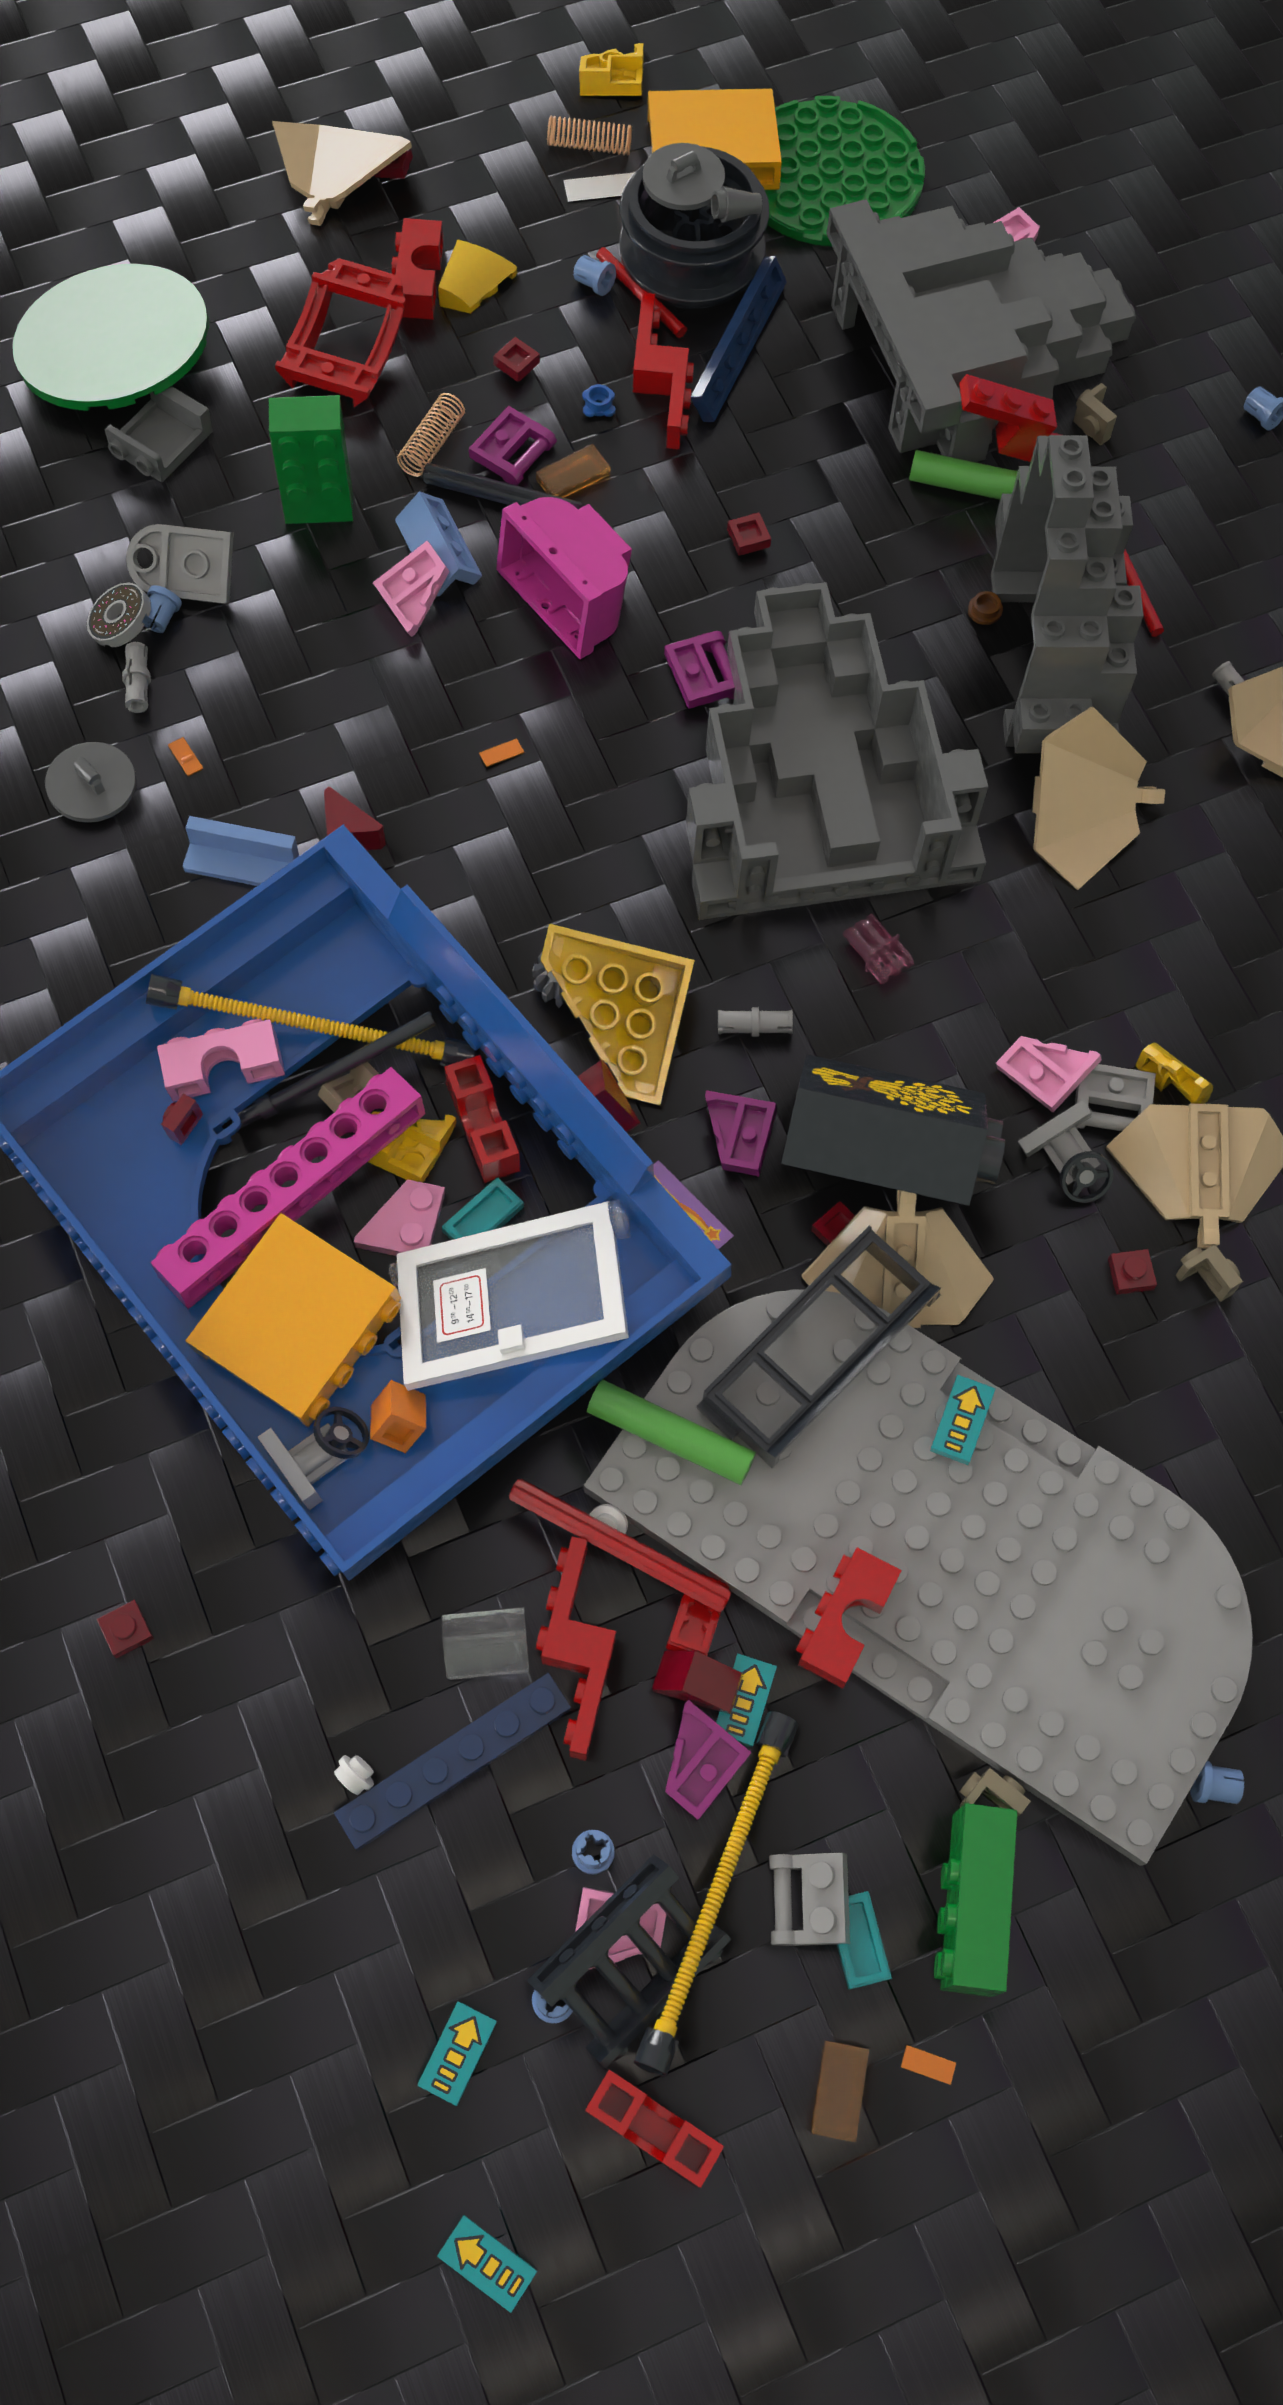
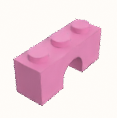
M261 1019L249 1020L243 1023L242 1026L231 1029L215 1028L207 1031L204 1035L192 1038L176 1037L169 1040L167 1044L157 1046L165 1088L173 1102L178 1101L183 1093L189 1097L211 1093L208 1083L209 1073L216 1064L222 1061L229 1060L239 1063L248 1084L285 1075L277 1035L270 1019L265 1021Z

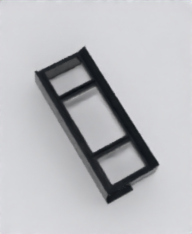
M869 1225L704 1390L703 1399L697 1405V1409L730 1440L738 1436L773 1468L786 1448L926 1305L930 1307L941 1296L939 1293L941 1287L930 1283L881 1239ZM865 1250L912 1291L889 1317L841 1275ZM832 1284L878 1328L810 1395L764 1352ZM754 1362L801 1405L770 1438L763 1434L722 1395Z

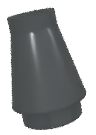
M722 186L720 190H714L711 196L712 216L714 219H720L721 222L760 214L762 210V197L760 193H751Z

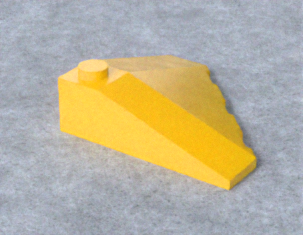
M549 924L540 961L547 973L552 972L563 990L560 994L575 1019L579 1017L591 1036L588 1040L600 1060H604L605 1063L607 1062L626 1098L660 1106L695 960Z

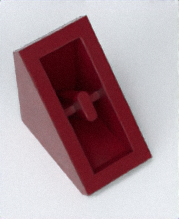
M328 786L324 790L327 836L344 824L366 850H378L386 845L382 824Z
M600 1060L577 1076L627 1133L641 1124L604 1060Z
M664 1651L652 1691L686 1702L690 1700L693 1704L731 1715L743 1674L698 1651Z

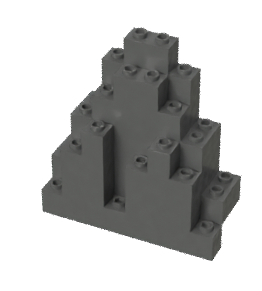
M867 199L833 207L829 210L826 234L838 257L831 307L842 330L855 326L858 304H860L896 380L888 429L900 453L937 444L941 454L944 456L972 462L985 460L989 444L992 443V430L996 429L995 426L999 421L963 411L959 383L966 374L1052 399L1054 385L1105 373L1109 357L1112 356L1111 343L1127 340L1132 324L1135 322V310L1127 302L1123 294L1122 285L1119 280L1115 279L1110 268L1093 272L1092 267L1087 265L1081 252L1067 256L1059 253L1045 257L1042 250H1038L1032 237L1014 241L1013 236L1007 233L1002 221L987 225L982 222L965 226L964 221L958 218L953 206L904 218L897 216L880 220L876 212L873 213Z
M1038 436L1030 466H1019L1012 494L1001 495L995 519L997 552L991 571L992 592L1000 598L1001 602H1035L1031 613L1034 640L1033 650L1015 709H1005L1003 715L1005 747H1015V753H1041L1042 741L1049 734L1090 707H1094L1119 732L1118 722L1137 675L1134 641L1144 617L1140 586H1126L1124 551L1133 528L1130 496H1119L1116 467L1091 466L1088 436Z
M827 582L805 583L800 586L785 588L772 587L756 591L754 615L757 628L743 627L738 630L729 631L727 655L735 686L733 705L723 704L715 708H709L706 753L713 784L703 783L697 787L689 788L686 831L693 860L692 887L699 920L981 881L986 860L977 829V822L987 793L988 783L979 749L967 751L956 749L949 753H942L924 680L913 682L905 680L888 685L871 614H847L842 617H835Z

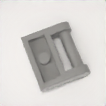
M1098 1064L1077 1086L1075 1104L1084 1100L1087 1106L1088 1103L1134 1110L1138 1111V1115H1140L1150 1104H1153L1156 1073ZM1091 1111V1118L1076 1128L1084 1129L1085 1126L1123 1131L1135 1118Z
M847 1854L770 1855L769 1869L774 1870L775 1931H771V1945L850 1944ZM791 1870H802L803 1930L792 1931Z

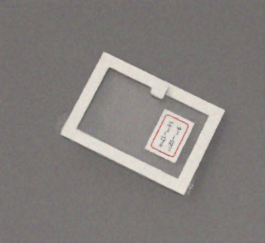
M622 1200L607 1201L398 1253L397 1263L389 1264V1275L393 1286H398L399 1294L402 1298L400 1300L403 1379L406 1389L409 1391L629 1338L617 1240L630 1238L629 1221Z

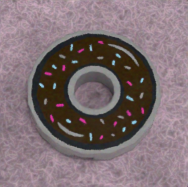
M130 582L121 583L108 589L97 599L91 608L87 619V631L99 645L104 647L105 645L119 647L130 642L143 629L145 624L142 620L145 614L148 617L150 615V598L138 585Z

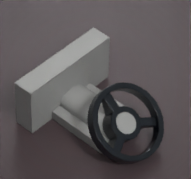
M1084 1100L1018 1141L1020 1148L1027 1158L1044 1148L1060 1173L1062 1190L1070 1199L1080 1203L1092 1202L1102 1197L1109 1190L1114 1176L1110 1162L1102 1154L1091 1151L1076 1128L1091 1118L1092 1115ZM1097 1159L1102 1160L1106 1164L1107 1170L1095 1169L1100 1166ZM1098 1178H1106L1102 1187L1095 1193L1087 1196H1078L1083 1187L1093 1185ZM1074 1182L1072 1192L1070 1193L1066 1187V1183L1067 1185H1070Z
M330 1407L323 1410L315 1420L313 1434L289 1451H287L272 1428L259 1435L258 1439L300 1499L311 1510L323 1501L312 1484L347 1459L359 1456L368 1445L369 1431L362 1418L353 1411L342 1407ZM334 1415L332 1426L327 1423L320 1428L322 1418ZM342 1416L350 1419L357 1425L362 1434V1442L353 1437L351 1429L343 1424ZM346 1448H352L357 1450L348 1451Z

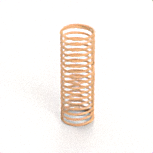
M551 115L548 122L547 145L551 146L553 144L556 147L558 144L561 147L563 144L564 148L568 145L569 149L572 146L574 149L578 147L579 150L583 147V150L588 148L589 151L593 149L595 152L597 149L598 152L602 150L603 153L606 150L610 153L612 150L613 154L616 151L620 154L622 151L623 155L627 154L628 156L631 147L632 126L628 125L624 150L625 124H623L620 149V124H618L614 149L615 123H613L609 149V122L604 149L606 123L603 122L602 139L599 148L601 125L599 121L594 148L595 120L593 121L592 139L589 147L591 121H588L587 139L584 145L586 120H583L581 144H579L581 120L578 119L575 144L576 119H573L570 143L571 118L569 117L565 143L566 117H564L560 143L561 117L559 116L555 143L556 116L553 117Z
M450 393L439 395L397 456V462L403 471L416 477L423 475L425 465L432 462V459L437 455L450 436V433H452L465 414V408L457 397ZM444 395H449V396L455 398V399L461 404L462 408H461L460 405H459L457 402H455L454 400H452V399H450V398H448V397H442V396H444ZM441 399H447L455 403L459 407L461 414L452 404L441 401ZM442 403H445V404H448L449 406H451V407L457 412L458 415H456V414H455L450 408H448L447 406L442 405ZM440 411L447 414L452 420L445 417ZM438 415L446 419L448 423L444 422ZM436 419L441 421L446 427L442 426ZM433 423H435V424H437L438 426H440L444 431L440 430V429H439L438 427H436ZM431 427H433V428H435L436 430H438V432H439L440 434H438L437 432H435ZM429 431L434 433L438 438L434 437ZM426 434L429 435L430 437H432L436 442H434V441H432L430 438H428V437L426 436ZM423 438H425L426 440H428L432 445H430L429 443H427ZM421 442L426 444L430 449L426 448ZM419 446L425 449L428 453L420 449ZM401 455L403 456L405 462H406L410 467H412L413 469H415V470H417V471H422V472H421V473H416V472L410 470L408 467H406V465L403 463V461H402V459H401ZM404 455H407V457L409 458V460H410L411 462H413L415 465L421 467V469H418V468L412 466V465L406 460V458H405Z

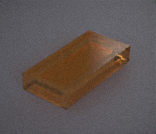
M591 444L537 471L536 480L547 494L564 498L609 476L610 465L596 447Z
M824 2041L811 2134L856 2142L869 2049Z

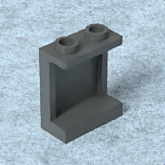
M172 386L157 395L151 392V400L121 430L112 425L105 429L108 448L116 458L128 461L136 466L143 475H150L160 482H163L213 432L209 409Z

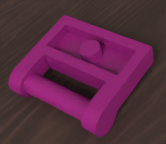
M508 406L470 446L469 458L501 476L506 483L518 486L523 480V474L545 450L549 451L556 444L557 439L552 431ZM529 437L536 440L514 465L508 462Z
M713 631L665 645L664 655L688 709L727 697L734 699L735 686L727 651L724 647L726 641L720 631ZM704 651L713 654L723 676V682H717Z

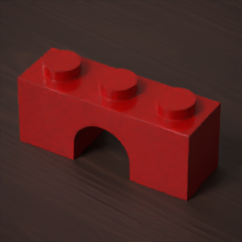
M404 218L402 232H396L395 250L398 253V257L393 256L392 274L401 277L403 293L406 299L403 314L405 318L434 320L437 299L436 274L433 270L425 269L441 270L444 248L442 221Z
M481 1055L445 1066L446 1085L484 1183L493 1181L497 1177L501 1178L519 1172V1151L507 1121H502L498 1111L493 1086Z
M856 1547L852 1557L844 1554L833 1577L840 1580L834 1593L831 1594L825 1591L816 1608L815 1614L820 1616L821 1619L815 1631L806 1628L796 1648L797 1652L803 1654L798 1665L844 1688L865 1645L851 1638L845 1632L842 1625V1614L855 1606L866 1607L880 1614L902 1570Z
M608 2070L585 2112L699 2188L702 2187L724 2148L722 2144L686 2120L676 2116L611 2070Z

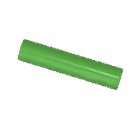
M916 450L909 481L1000 500L1002 494H1012L1018 471Z
M603 1379L596 1387L587 1408V1413L739 1485L743 1484L757 1453Z

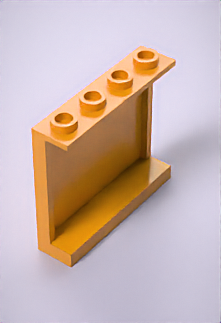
M772 89L648 91L647 119L650 122L652 153L663 146L674 143H691L718 149L738 158L746 164L762 184L764 190L780 189L782 161Z
M280 1213L185 1341L194 1352L206 1360L209 1358L296 1416L303 1425L309 1427L323 1410L329 1408V1398L337 1387L342 1388L348 1383L354 1372L353 1365L361 1354L367 1355L377 1341L376 1333L384 1322H391L397 1315L402 1298L395 1286Z

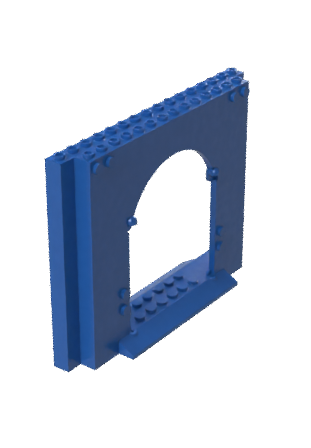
M344 824L0 1070V1147L11 1159L19 1172L32 1186L40 1199L53 1213L61 1226L81 1249L89 1262L102 1276L110 1289L123 1303L131 1316L144 1330L220 1429L228 1425V1427L222 1430V1433L244 1460L250 1455L252 1456L246 1461L247 1465L267 1490H270L273 1486L276 1487L270 1494L291 1521L299 1516L301 1520L295 1524L296 1528L315 1552L322 1548L326 1551L319 1557L331 1573L336 1576L342 1572L349 1581L731 1277V1263L654 1177V1166L650 1158L408 885L400 889ZM156 974L181 980L182 986L191 988L194 993L198 991L199 994L201 992L204 995L208 993L209 996L213 994L214 997L217 995L219 998L221 996L224 999L227 997L228 1000L233 999V1001L253 1003V1005L267 1006V1008L272 1007V1009L277 1008V1010L282 1009V1011L296 1012V1014L301 1013V1016L306 1014V1017L310 1015L311 1018L315 1016L316 1019L317 1017H320L321 1020L322 1018H325V1020L330 1019V1022L334 1020L335 1023L336 1021H339L340 1024L344 1022L345 1025L349 1023V1026L353 1024L354 1027L411 985L417 988L425 987L429 992H432L441 1003L439 1008L451 1024L457 1021L465 1030L462 1034L467 1043L475 1051L480 1048L488 1057L486 1063L493 1073L499 1078L504 1075L512 1084L509 1088L514 1097L522 1105L527 1102L534 1109L535 1113H533V1116L545 1132L552 1130L560 1139L557 1141V1144L562 1152L570 1160L575 1157L595 1179L594 1194L597 1198L585 1207L610 1201L613 1232L617 1239L629 1338L415 1389L426 1395V1430L410 1449L403 1453L370 1439L371 1404L391 1380L404 1385L402 1344L399 1345L397 1342L401 1338V1326L385 1338L384 1344L374 1346L365 1356L361 1354L353 1365L354 1372L348 1383L342 1388L337 1387L329 1398V1408H346L362 1418L369 1431V1442L359 1456L347 1459L312 1484L323 1501L309 1510L262 1445L258 1436L272 1428L287 1451H289L313 1434L315 1420L309 1427H306L296 1416L209 1358L206 1360L194 1352L185 1340L223 1291V1287L219 1284L190 1309H187L158 1278L150 1262L156 1258V1255L164 1246L174 1244L187 1233L188 1228L195 1221L201 1219L202 1194L208 1169L219 1145L230 1143L232 1141L231 1136L241 1128V1119L238 1113L341 1037L338 1035L334 1036V1034L329 1035V1033L324 1034V1032L320 1033L319 1031L315 1032L314 1029L313 1031H310V1029L305 1030V1028L300 1029V1026L296 1028L295 1025L291 1027L290 1024L289 1026H286L285 1023L284 1025H281V1023L276 1024V1021L272 1023L277 1035L285 1075L248 1084L239 1063L229 1060L219 1062L211 1069L208 1076L211 1093L191 1097L196 1100L203 1116L184 1143L180 1145L168 1137L161 1125L163 1115L173 1101L165 1088L157 1046L167 1044L169 1040L176 1037L192 1038L204 1035L207 1031L215 1028L231 1029L239 1027L246 1021L253 1019L252 1016L247 1018V1015L243 1017L242 1014L240 1016L237 1013L233 1015L232 1012L228 1014L227 1011L225 1013L222 1010L219 1012L217 1009L214 1011L213 1008L209 1010L208 1007L203 1008V1006L198 1007V1005L193 1006V1004L187 1007L178 1005L177 1010L146 1004L151 975ZM230 1119L234 1122L227 1128H222V1125ZM593 1224L546 1236L487 1282L491 1330L437 1343L436 1323L421 1333L423 1363L499 1345L498 1330L521 1324L524 1338L603 1320L604 1315ZM206 1254L196 1255L190 1262H199ZM334 1415L322 1418L320 1428L327 1423L332 1426ZM342 1416L343 1424L351 1429L354 1438L362 1442V1434L357 1425L350 1419ZM346 1448L348 1451L357 1450L352 1448Z

